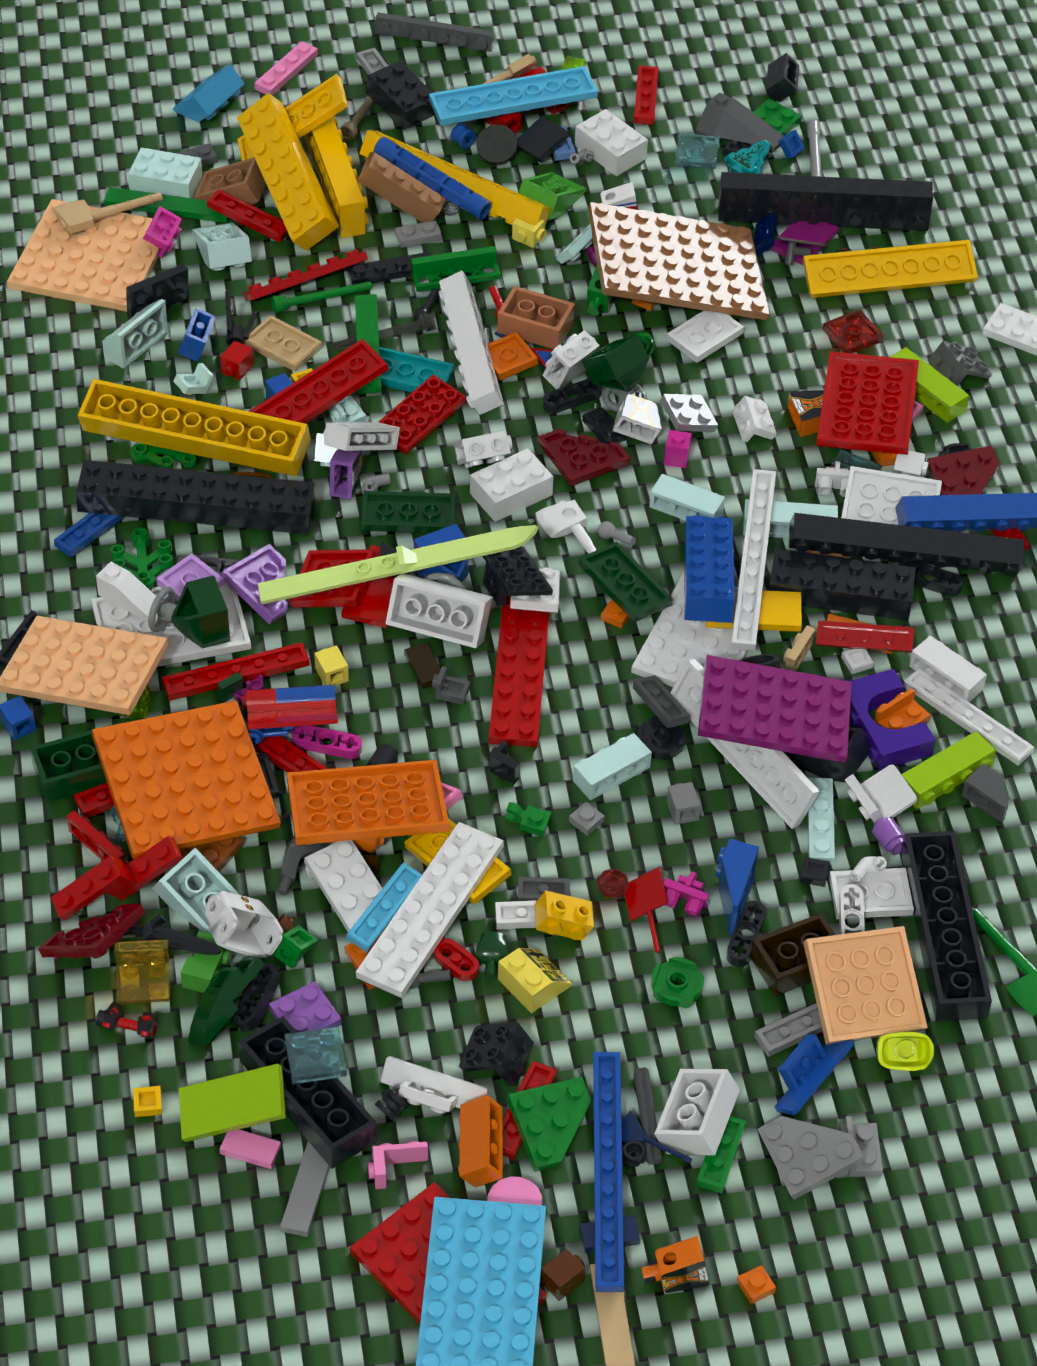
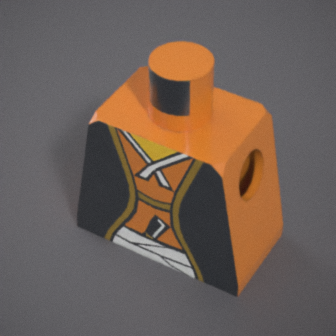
M824 390L789 392L787 408L800 437L818 432Z
M698 1236L657 1249L655 1251L657 1264L641 1268L645 1285L662 1280L666 1293L709 1286Z

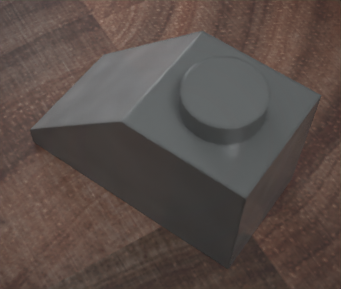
M982 764L965 780L962 796L1002 823L1005 820L1008 808L1004 779L997 771Z

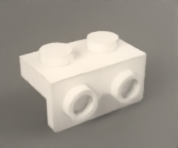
M744 396L732 411L742 441L748 442L754 434L772 440L777 432L766 402Z

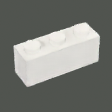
M932 636L925 639L911 654L909 667L915 671L918 668L922 669L968 702L972 701L984 690L987 674Z

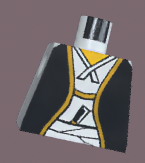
M635 392L632 395L628 394L618 409L613 431L652 444L661 430L657 405L654 402L645 400L644 395L640 392Z

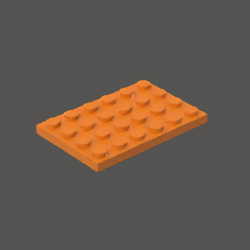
M437 760L287 773L296 845L449 832V820Z

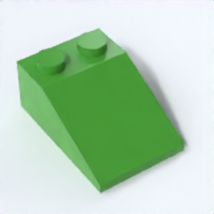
M550 172L523 179L519 193L552 207L547 219L552 220L561 217L586 192L587 188Z

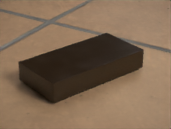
M427 642L404 649V655L422 689L432 686L434 675L439 674L441 668Z

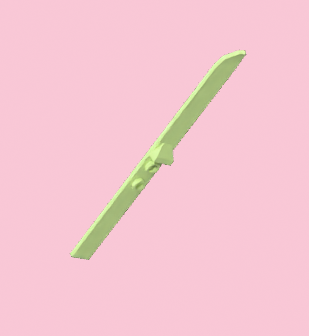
M538 526L512 527L411 550L401 545L396 547L397 553L258 583L261 604L271 603L516 549L525 545L536 534Z

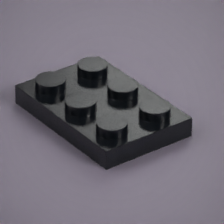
M185 264L126 287L127 317L129 320L147 305L158 300H165L167 308L189 299L188 268Z

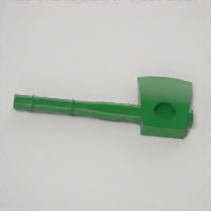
M977 908L974 909L972 912L977 925L995 941L996 945L1006 953L1009 959L1025 975L1007 986V990L1025 1011L1033 1017L1037 1016V969L1006 939V936H1003L987 917Z

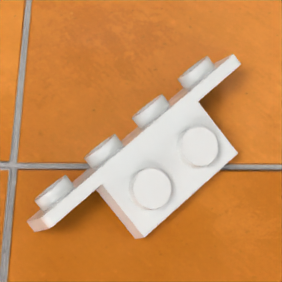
M391 1056L386 1058L381 1076L382 1083L400 1088L398 1096L404 1097L407 1103L413 1105H421L422 1103L431 1106L430 1109L432 1111L443 1114L450 1112L455 1107L460 1108L461 1104L488 1095L489 1091L486 1087Z

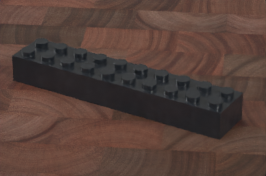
M721 172L718 221L789 225L791 223L795 224L798 221H806L811 225L826 222L837 227L928 231L933 203L932 182Z
M83 460L76 490L77 512L309 535L314 504V482Z

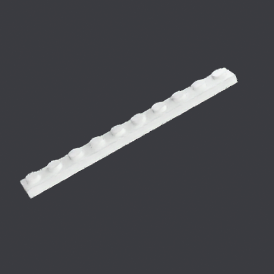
M753 469L731 649L755 651L776 471Z

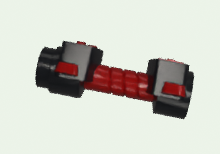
M114 1001L107 1010H99L97 1014L96 1025L101 1026V1028L114 1030L115 1027L132 1030L136 1031L141 1037L153 1039L156 1034L158 1011L150 1015L139 1016L138 1021L124 1019L121 1017L122 1007Z

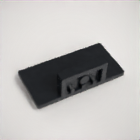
M523 546L482 556L486 561L483 584L497 606L506 605L508 596L552 595L553 589Z

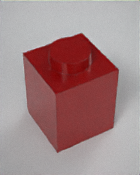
M234 341L220 356L221 373L241 380L254 365L253 348Z

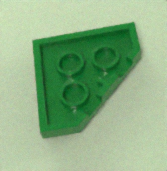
M583 1077L508 1094L506 1100L534 1172L560 1165L592 1101Z

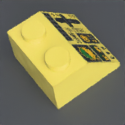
M518 948L498 961V980L531 1014L572 986V983L538 949Z

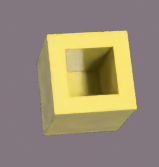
M337 645L314 653L315 669L324 685L336 686L349 681L348 664Z

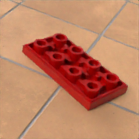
M433 374L384 416L379 423L400 427L397 449L407 455L466 403V396Z
M371 545L370 549H374L376 557H380V547ZM389 576L367 581L358 607H343L341 618L387 628L386 618L394 578Z

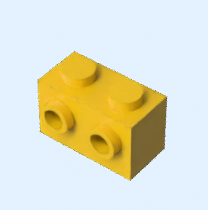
M545 890L534 904L535 925L538 931L583 941L594 928L592 901Z

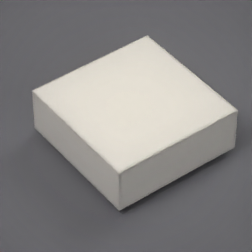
M850 649L842 652L841 658L851 674L871 669L874 666V661L865 649Z

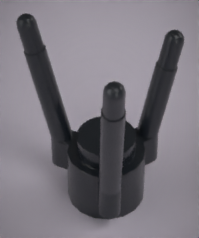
M225 291L227 315L226 343L229 346L234 341L243 344L244 340L249 339V332L257 312L254 311L245 330L239 324H232L230 293Z

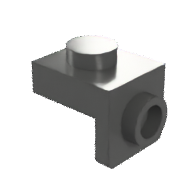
M442 666L439 674L434 675L432 688H435V699L464 705L470 689V681L447 676V667Z

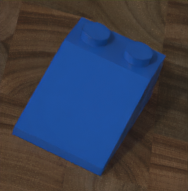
M729 838L726 848L721 847L718 856V862L720 863L717 868L716 877L720 878L718 889L728 933L732 936L755 878L759 846Z

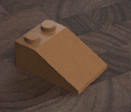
M255 157L205 171L194 199L208 200L220 189L250 205L258 203L266 182Z

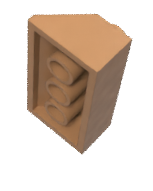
M375 152L369 153L357 180L422 223L433 221L440 213L446 199Z

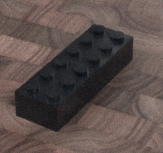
M775 548L769 591L801 592V606L909 621L916 567Z
M284 1016L238 1041L239 1059L248 1071L274 1064L282 1066L285 1114L332 1169L377 1142V1122Z

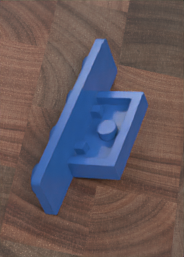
M807 1034L778 1069L789 1090L774 1106L776 1111L791 1115L797 1114L823 1081L832 1073L838 1063L847 1055L854 1045L853 1040L826 1044L823 1048L816 1035Z

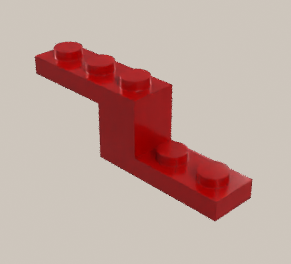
M168 835L130 863L110 855L53 895L51 899L59 918L67 920L105 892L123 901L182 860L183 857L175 839Z

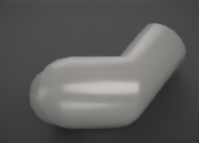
M582 149L578 153L570 155V162L578 166L582 165L585 161L591 162L593 152Z
M389 473L367 477L362 485V492L377 491L379 486L391 484Z

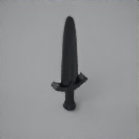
M161 914L155 916L146 927L135 925L123 934L125 936L136 935L142 937V952L147 956L152 954L151 945L204 955H218L221 953V948L214 943L161 926L166 922Z

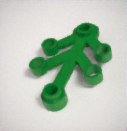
M137 443L129 450L130 457L138 464H144L149 461L159 467L173 468L174 459L182 463L186 468H192L196 465V455L189 453L183 454L179 451L143 443ZM157 454H164L166 456L159 457Z
M137 528L131 535L132 546L137 548V558L126 553L123 545L116 544L110 548L111 557L115 559L112 562L130 571L149 590H152L156 582L155 577L173 566V557L169 554L172 552V543L170 540L159 541L157 544L158 549L147 556L146 547L151 544L150 534L145 528ZM159 560V564L148 571V567ZM125 563L138 568V572L127 568Z

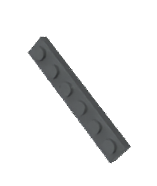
M380 12L376 15V33L488 52H492L494 31Z

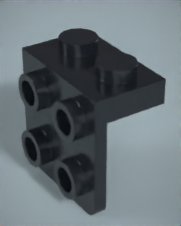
M519 1023L479 1025L472 1032L459 1067L462 1071L496 1070L508 1086H517L534 1042Z

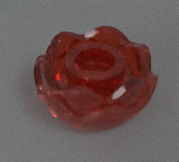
M619 869L605 870L597 878L598 890L607 898H619L628 890V878Z

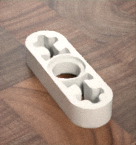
M848 884L842 888L838 898L840 934L865 931L863 891L855 884ZM848 892H852L853 896L857 897L853 902V909H848L850 900L845 897ZM847 916H855L859 921V926L849 928L845 924V918Z

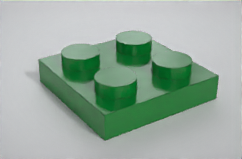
M771 99L766 100L753 111L754 114L783 136L797 126L802 119L801 114Z

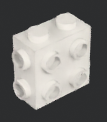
M585 330L578 335L576 333L573 334L565 345L562 346L560 344L551 352L553 356L545 364L546 369L543 377L556 390L564 387L586 370L582 361L597 352L600 345Z
M506 431L466 438L453 443L458 465L465 464V468L483 464L482 460H486L487 464L505 459L504 455L511 453L510 449H512V440Z

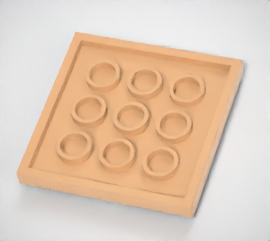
M904 926L810 938L803 941L826 1044L840 1043L851 1039L854 1041L875 1038L890 1033L924 1031L928 1028Z

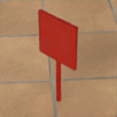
M660 867L623 885L629 919L633 921L645 914L648 915L656 953L660 952L652 911L668 903Z

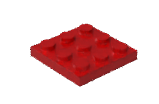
M374 549L309 550L300 574L375 558L376 554ZM367 581L290 598L289 602L292 607H358Z

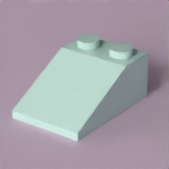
M233 222L192 229L203 260L210 269L217 271L225 269V266L241 267L245 266L247 262H252L249 236Z
M196 848L152 888L170 908L202 932L209 934L211 933L206 915V905L210 897L218 895L220 891L239 894Z

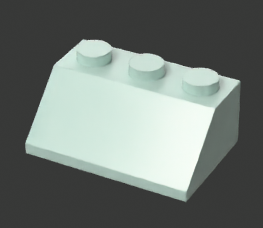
M161 299L147 305L130 320L122 324L116 331L108 335L102 341L104 357L124 369L167 335L168 325L165 300Z

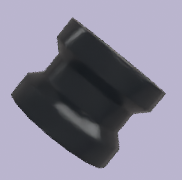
M389 1088L385 1092L386 1096L382 1100H378L375 1106L391 1121L395 1122L400 1111L406 1110L409 1106Z

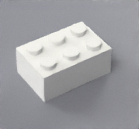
M607 109L578 124L575 130V146L580 150L587 149V151H592L593 159L615 176L647 159L648 139Z
M527 448L470 474V494L496 522L552 496L553 475Z
M728 1069L679 1070L654 1133L660 1143L685 1155L716 1154L740 1091Z

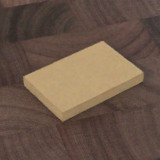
M272 315L266 318L249 334L248 340L243 341L244 345L253 348L254 351L294 372L300 369L323 348L322 342Z

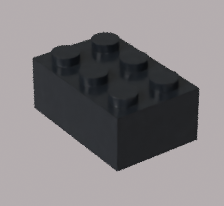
M397 61L368 75L366 94L402 130L435 115L429 101V94L433 92L401 61Z

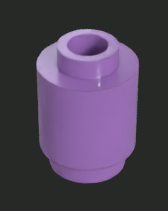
M884 817L877 820L872 833L883 849L891 855L901 853L904 833L893 818Z

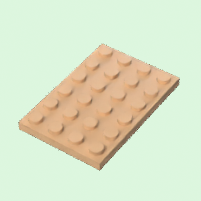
M36 616L0 676V692L131 715L167 650L169 642L167 638Z

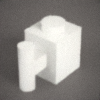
M909 450L908 455L897 454L893 473L915 477L926 476L929 462H925L926 454Z

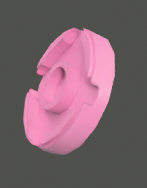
M507 1177L499 1180L492 1186L488 1193V1201L542 1205V1195L539 1188L530 1180L522 1177Z

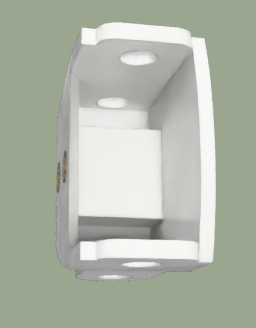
M220 891L218 895H213L208 900L206 915L210 933L217 945L253 957L266 958L274 953L282 941L284 931L278 920L260 900L228 891Z

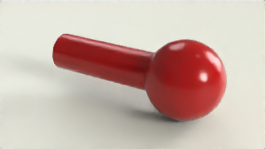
M491 286L489 292L497 308L495 317L498 320V312L504 303L497 286Z

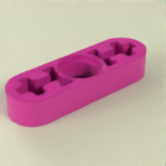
M310 725L296 726L292 730V743L302 750L346 759H355L362 752V741L354 734ZM325 738H329L334 741L330 745H323L320 743V741Z

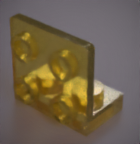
M168 940L115 942L117 1003L170 1001V955Z

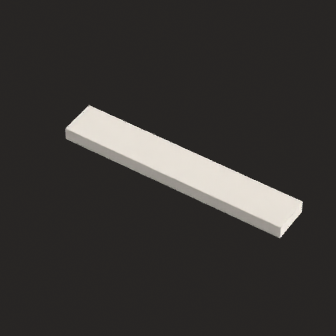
M918 668L904 681L903 685L906 689L912 688L916 696L971 734L977 731L997 752L1017 766L1033 753L1034 746L922 669Z

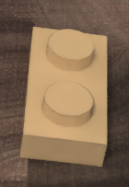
M807 625L802 633L796 635L793 648H788L783 658V662H786V670L797 671L813 645L815 628Z

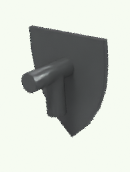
M775 236L776 239L788 241L785 264L793 265L795 255L806 256L811 254V248L796 246L797 242L827 246V244Z

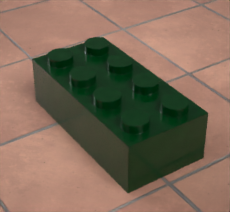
M92 730L30 747L33 767L46 803L107 783L92 737Z

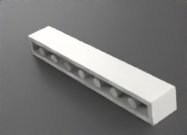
M460 271L439 281L441 287L439 295L443 303H445L442 306L444 313L449 317V320H446L449 330L453 333L450 335L452 343L457 348L454 350L457 360L461 363L458 368L462 377L465 378L462 383L466 392L469 393L466 399L469 406L475 408L479 415L504 403L472 286L464 272Z

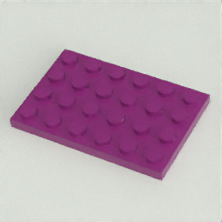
M707 655L704 667L698 736L845 763L848 753L852 682Z

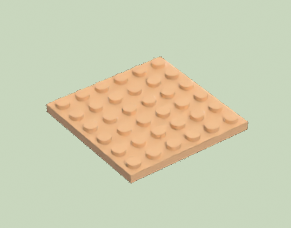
M52 199L8 278L7 287L9 289L127 312L126 287L149 277L161 250L159 247L143 239L153 218L120 212L94 220V228L69 234L66 229H62L60 221L52 209L67 202ZM88 206L90 211L99 209L96 207Z

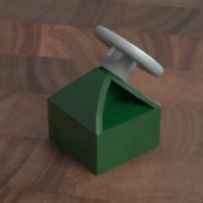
M637 334L615 340L582 361L592 383L596 386L606 387L602 398L609 409L618 412L625 397L635 392L642 393L644 399L647 400L646 392L638 382L647 366L649 356ZM611 391L618 396L619 402L617 405L609 399Z
M214 575L186 582L177 604H175V590L170 586L164 587L156 595L148 616V625L151 631L159 632L170 622L183 635L202 649L230 642L228 609ZM168 594L164 602H161L162 599Z

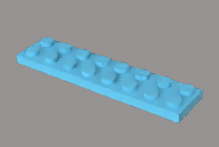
M586 66L430 93L429 101L440 126L597 98L598 90Z

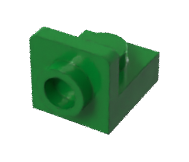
M298 925L282 934V941L273 955L292 969L296 967L302 955L316 947L319 940Z

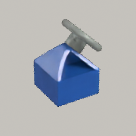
M457 524L414 539V549L466 537ZM469 559L414 572L420 578L466 590L461 582L469 574Z

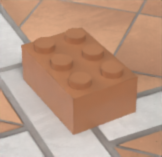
M514 286L498 312L497 333L510 335L517 332L524 341L555 349L558 345H562L574 324L575 303Z

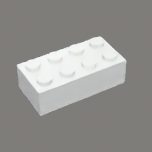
M403 573L394 579L386 624L477 648L484 642L493 597Z

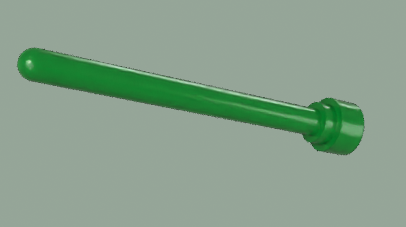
M364 282L290 298L278 295L271 297V305L274 313L277 314L284 312L290 306L368 291L372 289L373 285L371 282Z

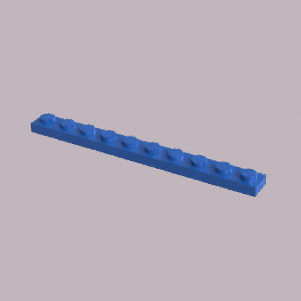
M593 1052L595 1292H624L620 1052Z

